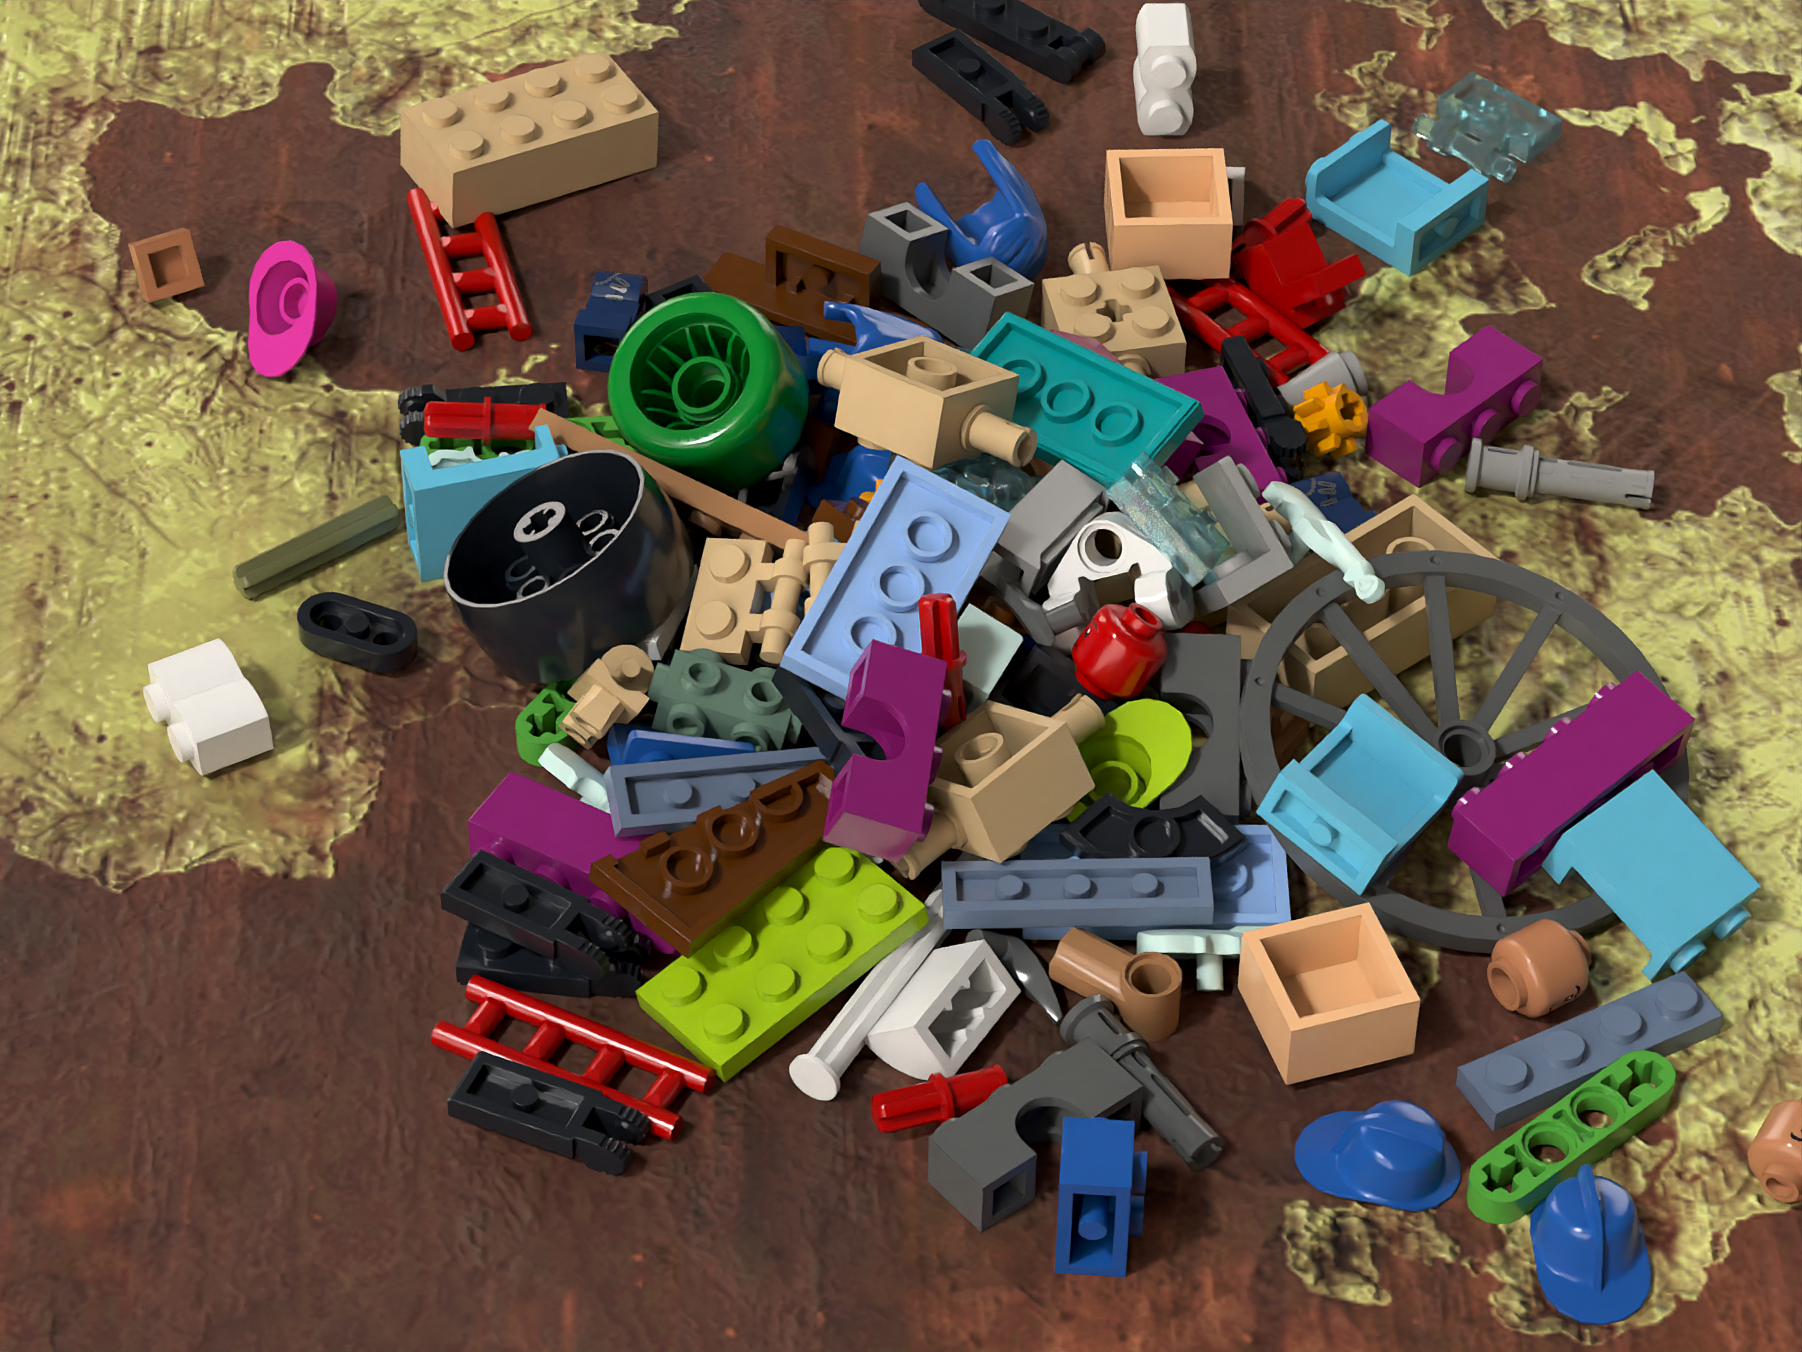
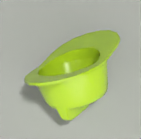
M1147 698L1126 702L1104 717L1105 726L1077 746L1096 787L1077 801L1075 808L1065 818L1070 822L1074 821L1106 792L1111 793L1127 805L1151 810L1154 800L1171 787L1187 768L1193 744L1191 728L1183 714L1167 702Z

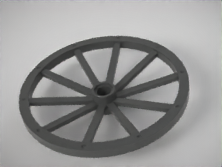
M1442 550L1405 551L1368 558L1366 561L1372 564L1375 576L1385 583V590L1408 586L1424 587L1438 729L1340 607L1342 604L1359 597L1356 594L1355 588L1343 579L1345 574L1338 569L1314 582L1297 595L1275 618L1263 636L1247 672L1241 694L1238 718L1239 748L1244 773L1252 796L1259 808L1278 774L1281 772L1271 736L1270 705L1330 730H1333L1344 718L1347 711L1274 681L1277 669L1290 647L1307 628L1319 619H1321L1403 724L1451 762L1460 766L1459 768L1464 772V777L1444 808L1453 809L1459 799L1470 789L1479 787L1483 790L1495 781L1504 766L1497 763L1510 759L1519 752L1525 753L1536 749L1542 744L1548 731L1564 717H1569L1573 720L1587 709L1588 704H1585L1496 740H1493L1488 733L1555 624L1577 638L1593 652L1612 672L1619 683L1639 670L1668 696L1669 694L1653 667L1626 634L1601 611L1558 583L1523 567L1480 555ZM1446 587L1487 593L1509 600L1538 613L1471 722L1460 720ZM1686 747L1683 757L1659 776L1687 805L1689 765ZM1265 820L1282 848L1300 869L1324 891L1346 907L1369 902L1382 927L1430 945L1459 951L1492 953L1498 940L1541 919L1548 918L1560 922L1568 930L1576 931L1581 936H1585L1618 917L1578 872L1570 877L1592 895L1565 907L1524 916L1507 917L1501 895L1470 867L1469 870L1482 916L1442 910L1417 902L1388 889V885L1424 831L1360 896Z

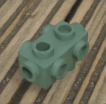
M705 648L695 649L690 653L676 649L670 666L658 662L647 695L650 701L658 703L652 729L668 734L752 743L755 745L756 752L781 750L783 741L796 745L802 723L791 712L788 703L771 681L776 672L775 669L760 667L749 672L726 665L718 653Z

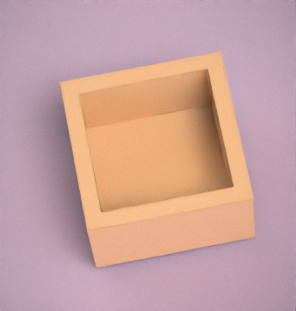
M1224 149L1106 150L1104 211L1110 271L1130 267L1159 265L1163 279L1202 280L1206 278H1229L1233 219Z
M1369 902L1242 932L1238 989L1286 1085L1414 1054L1420 998Z

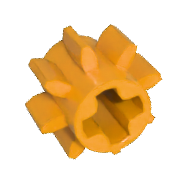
M1324 381L1303 391L1306 401L1294 406L1295 415L1293 419L1300 421L1305 429L1304 433H1307V449L1314 451L1316 457L1330 452L1334 459L1357 450L1355 439L1366 435L1367 429L1365 427L1368 423V412L1362 398L1355 391L1347 389L1344 383L1331 388Z

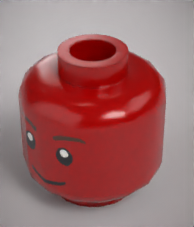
M1131 603L1129 607L1119 604H1109L1101 607L1072 646V657L1076 665L1075 674L1078 681L1093 695L1106 701L1117 698H1136L1139 696L1169 655L1167 641L1160 631L1163 626L1161 620L1150 609L1138 603Z

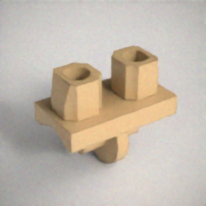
M623 644L611 648L601 659L598 658L569 689L567 694L577 702L558 726L589 750L598 739H601L614 722L628 724L639 714L650 699L645 695L650 688L654 675V667L650 657L634 645Z

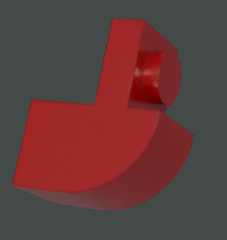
M1308 221L1281 231L1234 254L1250 290L1301 329L1346 308L1344 298L1350 296L1346 285L1367 275L1357 253L1327 264Z

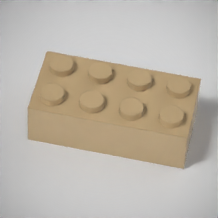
M605 50L585 54L579 58L545 68H536L521 75L493 83L481 84L476 88L441 98H433L424 103L400 109L401 165L418 187L424 190L429 200L438 206L440 214L452 229L475 222L476 218L484 212H492L496 216L657 167L659 112Z
M1415 494L1410 495L1344 534L1365 559L1383 554L1423 550L1462 552L1498 559ZM1314 552L1299 561L1295 567L1228 605L1226 635H1241V659H1252L1253 661L1263 636L1281 611L1307 587L1331 572L1338 570V568ZM1423 586L1386 589L1385 597L1374 603L1367 604L1360 598H1357L1340 606L1395 676L1430 655ZM1446 587L1452 641L1494 615L1496 596L1463 588ZM1321 619L1307 628L1293 643L1281 661L1274 680L1279 684L1340 709L1355 701L1361 694H1366L1375 688ZM1309 721V728L1316 725L1315 723Z

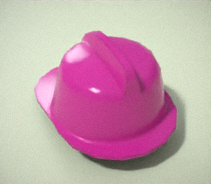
M292 240L276 242L266 249L255 264L250 279L249 360L255 371L267 378L280 377L293 369L305 355L308 347L315 346L323 339L337 311L338 293L335 282L324 269L314 264L313 257L305 246Z

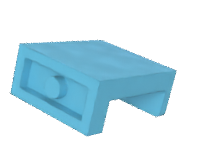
M1380 119L1363 132L1354 134L1347 143L1325 158H1319L1313 163L1305 179L1307 208L1312 212L1313 219L1410 277L1484 224L1490 179L1471 169L1451 184L1446 183L1392 151L1390 148L1392 125Z
M547 424L534 427L536 450L435 470L432 469L425 446L400 450L407 540L421 582L443 578L446 558L455 539L469 520L491 498L529 472L568 455L564 444L555 446Z
M1361 694L1352 703L1342 721L1300 763L1293 759L1278 774L1256 813L1361 896L1442 812L1462 781L1464 772L1369 696Z
M1653 769L1563 833L1541 865L1558 885L1576 872L1584 878L1651 952L1652 958L1641 971L1650 981H1653L1669 968L1676 974L1685 971L1707 950L1703 942L1714 934L1721 942L1733 935L1751 917L1745 906L1761 887Z

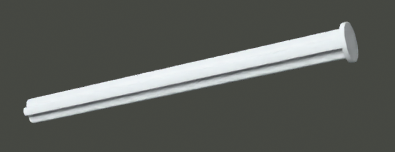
M963 851L956 861L992 860ZM941 881L923 903L926 906L930 923L877 963L809 1053L798 1055L791 1062L789 1067L790 1076L797 1087L805 1094L823 1101L831 1100L840 1090L839 1078L864 1047V1038L931 950L938 949L952 931V929H943Z

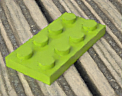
M830 843L690 958L687 959L682 955L636 990L640 1008L704 1065L715 1069L716 1075L723 1082H726L930 923L927 909L922 902L863 853Z

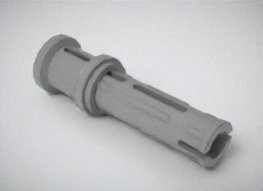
M1472 438L1465 491L1474 493L1477 487L1514 492L1516 499L1526 500V497L1532 498L1534 492L1622 504L1648 510L1651 500L1649 497H1652L1654 471L1627 469L1539 456V450L1534 449V446L1524 445L1521 450L1486 446L1483 444L1482 439Z

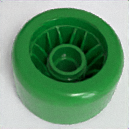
M715 292L688 293L668 299L650 309L631 326L622 338L612 359L608 377L610 411L615 424L627 443L637 453L724 494L736 492L757 484L777 470L797 445L807 419L809 406L808 384L796 354L772 323L759 310L749 303L727 294Z

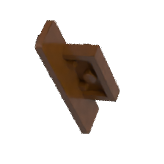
M778 224L766 236V265L727 252L722 255L702 278L715 293L737 297L755 307L767 319L786 326H802L805 333L827 341L856 346L857 344L856 331L852 323L824 318L825 301L855 304L907 318L923 327L930 328L924 322L880 307L881 261Z

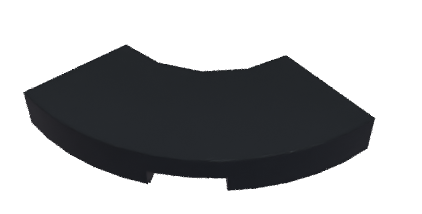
M1106 792L1059 832V843L1080 859L1209 857L1210 870L1225 864L1247 848L1248 841L1202 795L1181 807L1148 810L1127 805L1111 793Z

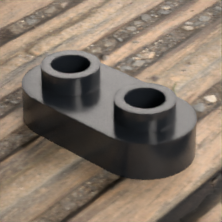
M324 592L313 595L306 599L298 608L297 624L299 639L307 649L377 672H393L405 668L413 662L418 654L416 624L412 618L400 611L337 592Z

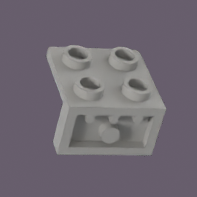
M1229 455L1193 476L1194 481L1237 555L1229 557L1200 574L1206 586L1192 594L1194 604L1202 617L1232 604L1294 567L1288 554L1292 553V545L1287 534L1275 519L1267 520L1256 501V498L1260 497V490L1254 477L1242 463L1235 465Z

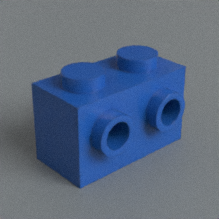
M1063 1117L1055 1273L1125 1277L1128 1238L1142 1239L1144 1196L1131 1195V1193L1145 1194L1147 1151L1133 1150L1135 1121L1109 1120L1102 1117Z

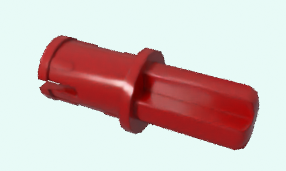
M1296 197L1295 199L1287 198L1262 219L1253 218L1249 220L1244 227V232L1232 241L1230 271L1233 268L1235 271L1230 276L1238 282L1244 278L1234 254L1286 229L1307 221L1310 224L1313 214L1307 208V202L1301 197Z
M485 397L484 403L430 401L426 403L424 409V432L430 438L483 439V445H490V439L535 441V434L528 428L539 409L543 408L546 410V403H540L539 405L491 403V397Z
M949 593L926 594L918 602L922 653L920 654L947 662L944 688L951 690V703L942 726L957 725L961 723V720L965 721L967 719L965 697L963 694L962 668L968 663L967 653L959 648L957 606L952 595Z
M999 1064L950 1077H944L939 1072L932 1073L928 1077V1082L876 1093L871 1098L872 1119L879 1132L885 1134L935 1122L941 1125L950 1118L963 1116L987 1101L996 1089L1008 1084V1081Z

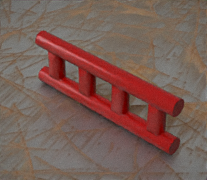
M415 188L409 191L406 195V201L452 347L458 351L468 350L475 341L473 332L504 327L508 328L510 337L513 340H527L532 335L533 329L495 215L492 212L480 214L475 222H473L476 232L442 237L438 224L446 223L447 221L440 214L438 206L429 200L422 188ZM484 254L488 268L453 273L449 259ZM496 291L500 304L465 310L461 298L462 295Z
M1230 275L1229 278L1198 280L1207 288L1189 299H1185L1168 286L1178 279H1164L1179 323L1220 355L1223 339L1241 335L1250 344L1269 333L1287 347L1286 350L1268 360L1251 349L1255 358L1261 357L1264 360L1268 371L1269 384L1273 391L1274 388L1291 380L1288 375L1307 364L1313 365L1331 352L1330 349ZM1229 303L1247 318L1226 330L1210 318L1208 314Z
M477 974L468 982L465 997L467 1000L480 1005L463 1028L440 1020L434 1027L431 1035V1045L471 1061L478 1052L484 1051L602 1091L603 1097L624 1103L627 1107L632 1106L636 1110L639 1109V1112L645 1114V1118L649 1120L648 1124L651 1125L649 1133L671 1142L675 1141L679 1136L684 1121L682 1116L668 1111L684 1087H688L706 1095L711 1090L716 1078V1070ZM505 1015L539 1028L522 1052L489 1039ZM564 1039L598 1052L582 1075L548 1063ZM624 1063L658 1075L642 1100L608 1087Z

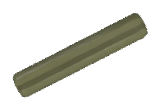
M380 495L236 565L232 570L234 585L245 599H254L397 529L401 524L398 507L396 504H393L388 496Z

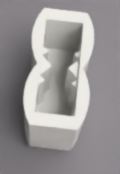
M1185 3L1144 4L1136 20L1138 56L1133 68L1138 124L1144 136L1184 135L1193 119L1191 84L1196 74V56L1191 15Z
M221 639L212 640L148 664L151 684L143 687L144 698L154 721L158 723L166 720L169 725L167 726L168 737L173 751L181 763L190 760L196 771L203 776L274 749L269 716L253 686L243 677L232 653Z

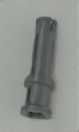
M1091 995L1081 1000L1071 1008L1060 1025L1059 1034L1069 1046H1074L1083 1039L1090 1037L1143 1086L1141 1114L1175 1149L1190 1170L1196 1171L1211 1164L1222 1151L1220 1146L1224 1145L1223 1138L1194 1110L1195 1108L1153 1064L1150 1059L1147 1041L1141 1034L1136 1032L1130 1033L1114 1016L1115 1007L1105 995Z

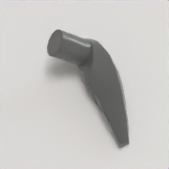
M999 577L997 585L1002 598L1025 631L1036 643L1052 646L1056 641L1055 636L1084 624L1074 599L1044 613L1040 604L1028 598L1018 587L1009 581Z
M972 929L968 933L965 943L985 939L1020 988V993L1037 1003L1055 1026L1062 1023L1063 1016L1049 976L1040 960L1023 941L1009 933H995L982 929Z

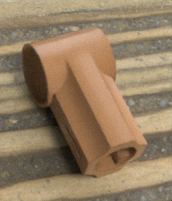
M1072 927L1060 940L1057 951L1050 961V979L1086 998L1096 994L1105 995L1114 1005V1012L1119 1014V1021L1130 1033L1136 1032L1141 1034L1147 1042H1157L1166 1039L1175 1032L1179 1024L1182 970L1175 960L1159 952H1143L1133 955L1083 928L1077 929Z

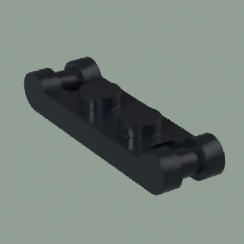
M918 0L921 8L934 18L955 29L961 30L974 39L1061 84H1066L1079 75L1083 64L1092 65L1105 55L1106 44L1103 38L1094 29L1085 28L1080 32L1020 0Z

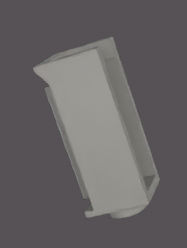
M1061 460L1009 512L1012 514L1010 520L980 573L976 584L994 596L1003 599L997 585V581L1001 577L1018 587L1027 597H1029L1030 592L1035 595L1051 579L1078 532L1087 523L1106 513L1114 492L1064 460Z

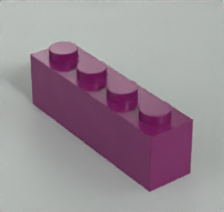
M1639 670L1635 671L1617 686L1613 682L1606 684L1593 696L1587 709L1573 720L1569 717L1559 720L1548 731L1539 747L1528 755L1524 752L1515 754L1500 770L1495 781L1483 790L1479 787H1474L1459 799L1451 813L1454 822L1447 847L1501 896L1506 897L1542 868V863L1563 833L1652 769L1660 775L1682 758L1695 718Z
M513 771L509 772L469 818L470 858L477 851L483 850L590 899V904L610 912L612 916L616 915L617 918L623 919V922L629 925L628 928L630 930L640 931L641 934L647 935V938L651 939L650 944H653L652 947L655 950L677 957L682 956L681 953L589 880L592 862L610 854L615 859L638 850L639 842L654 834L615 837L610 813Z

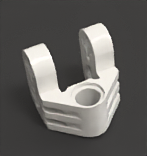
M1106 512L1087 523L1076 535L1047 584L1050 598L1042 605L1045 613L1074 599L1084 624L1055 636L1056 641L1052 646L1065 656L1071 655L1073 644L1100 609L1093 580L1128 572L1137 564L1140 566L1142 575L1135 581L1136 603L1145 606L1158 616L1163 625L1160 630L1161 632L1184 627L1194 617V600L1181 547L1137 520L1120 512ZM1098 529H1108L1119 536L1122 543V553L1119 559H1108L1097 551L1094 537Z

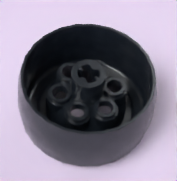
M612 449L588 450L566 455L544 464L515 480L491 498L469 520L455 539L446 558L443 578L453 607L469 635L507 677L523 683L546 684L578 678L611 648L623 644L638 646L669 617L683 597L694 573L696 552L685 524L673 502L659 483L629 454Z

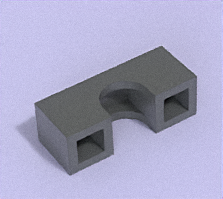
M908 202L867 214L858 253L881 261V298L893 301L914 315L916 320L928 324L930 328L937 330L958 344L961 351L970 354L1006 311L1023 319L1026 318L1034 288V283L992 256L953 268L950 273L944 256L949 228Z
M1163 633L1167 641L1169 655L1159 668V701L1167 702L1180 711L1185 720L1198 725L1206 734L1208 741L1200 748L1192 751L1187 768L1175 783L1157 798V810L1181 807L1202 795L1232 825H1237L1238 818H1250L1252 793L1247 778H1239V758L1241 753L1239 748L1238 718L1240 698L1252 659H1241V635Z
M1087 1037L1066 1051L1061 1050L1051 1054L1039 1068L1014 1084L1002 1085L990 1095L987 1101L960 1118H950L942 1123L934 1134L929 1137L928 1182L982 1233L1035 1199L1037 1153L1029 1145L1038 1142L1062 1144L1063 1117H1102L1109 1120L1135 1121L1134 1134L1140 1131L1143 1086L1090 1037Z

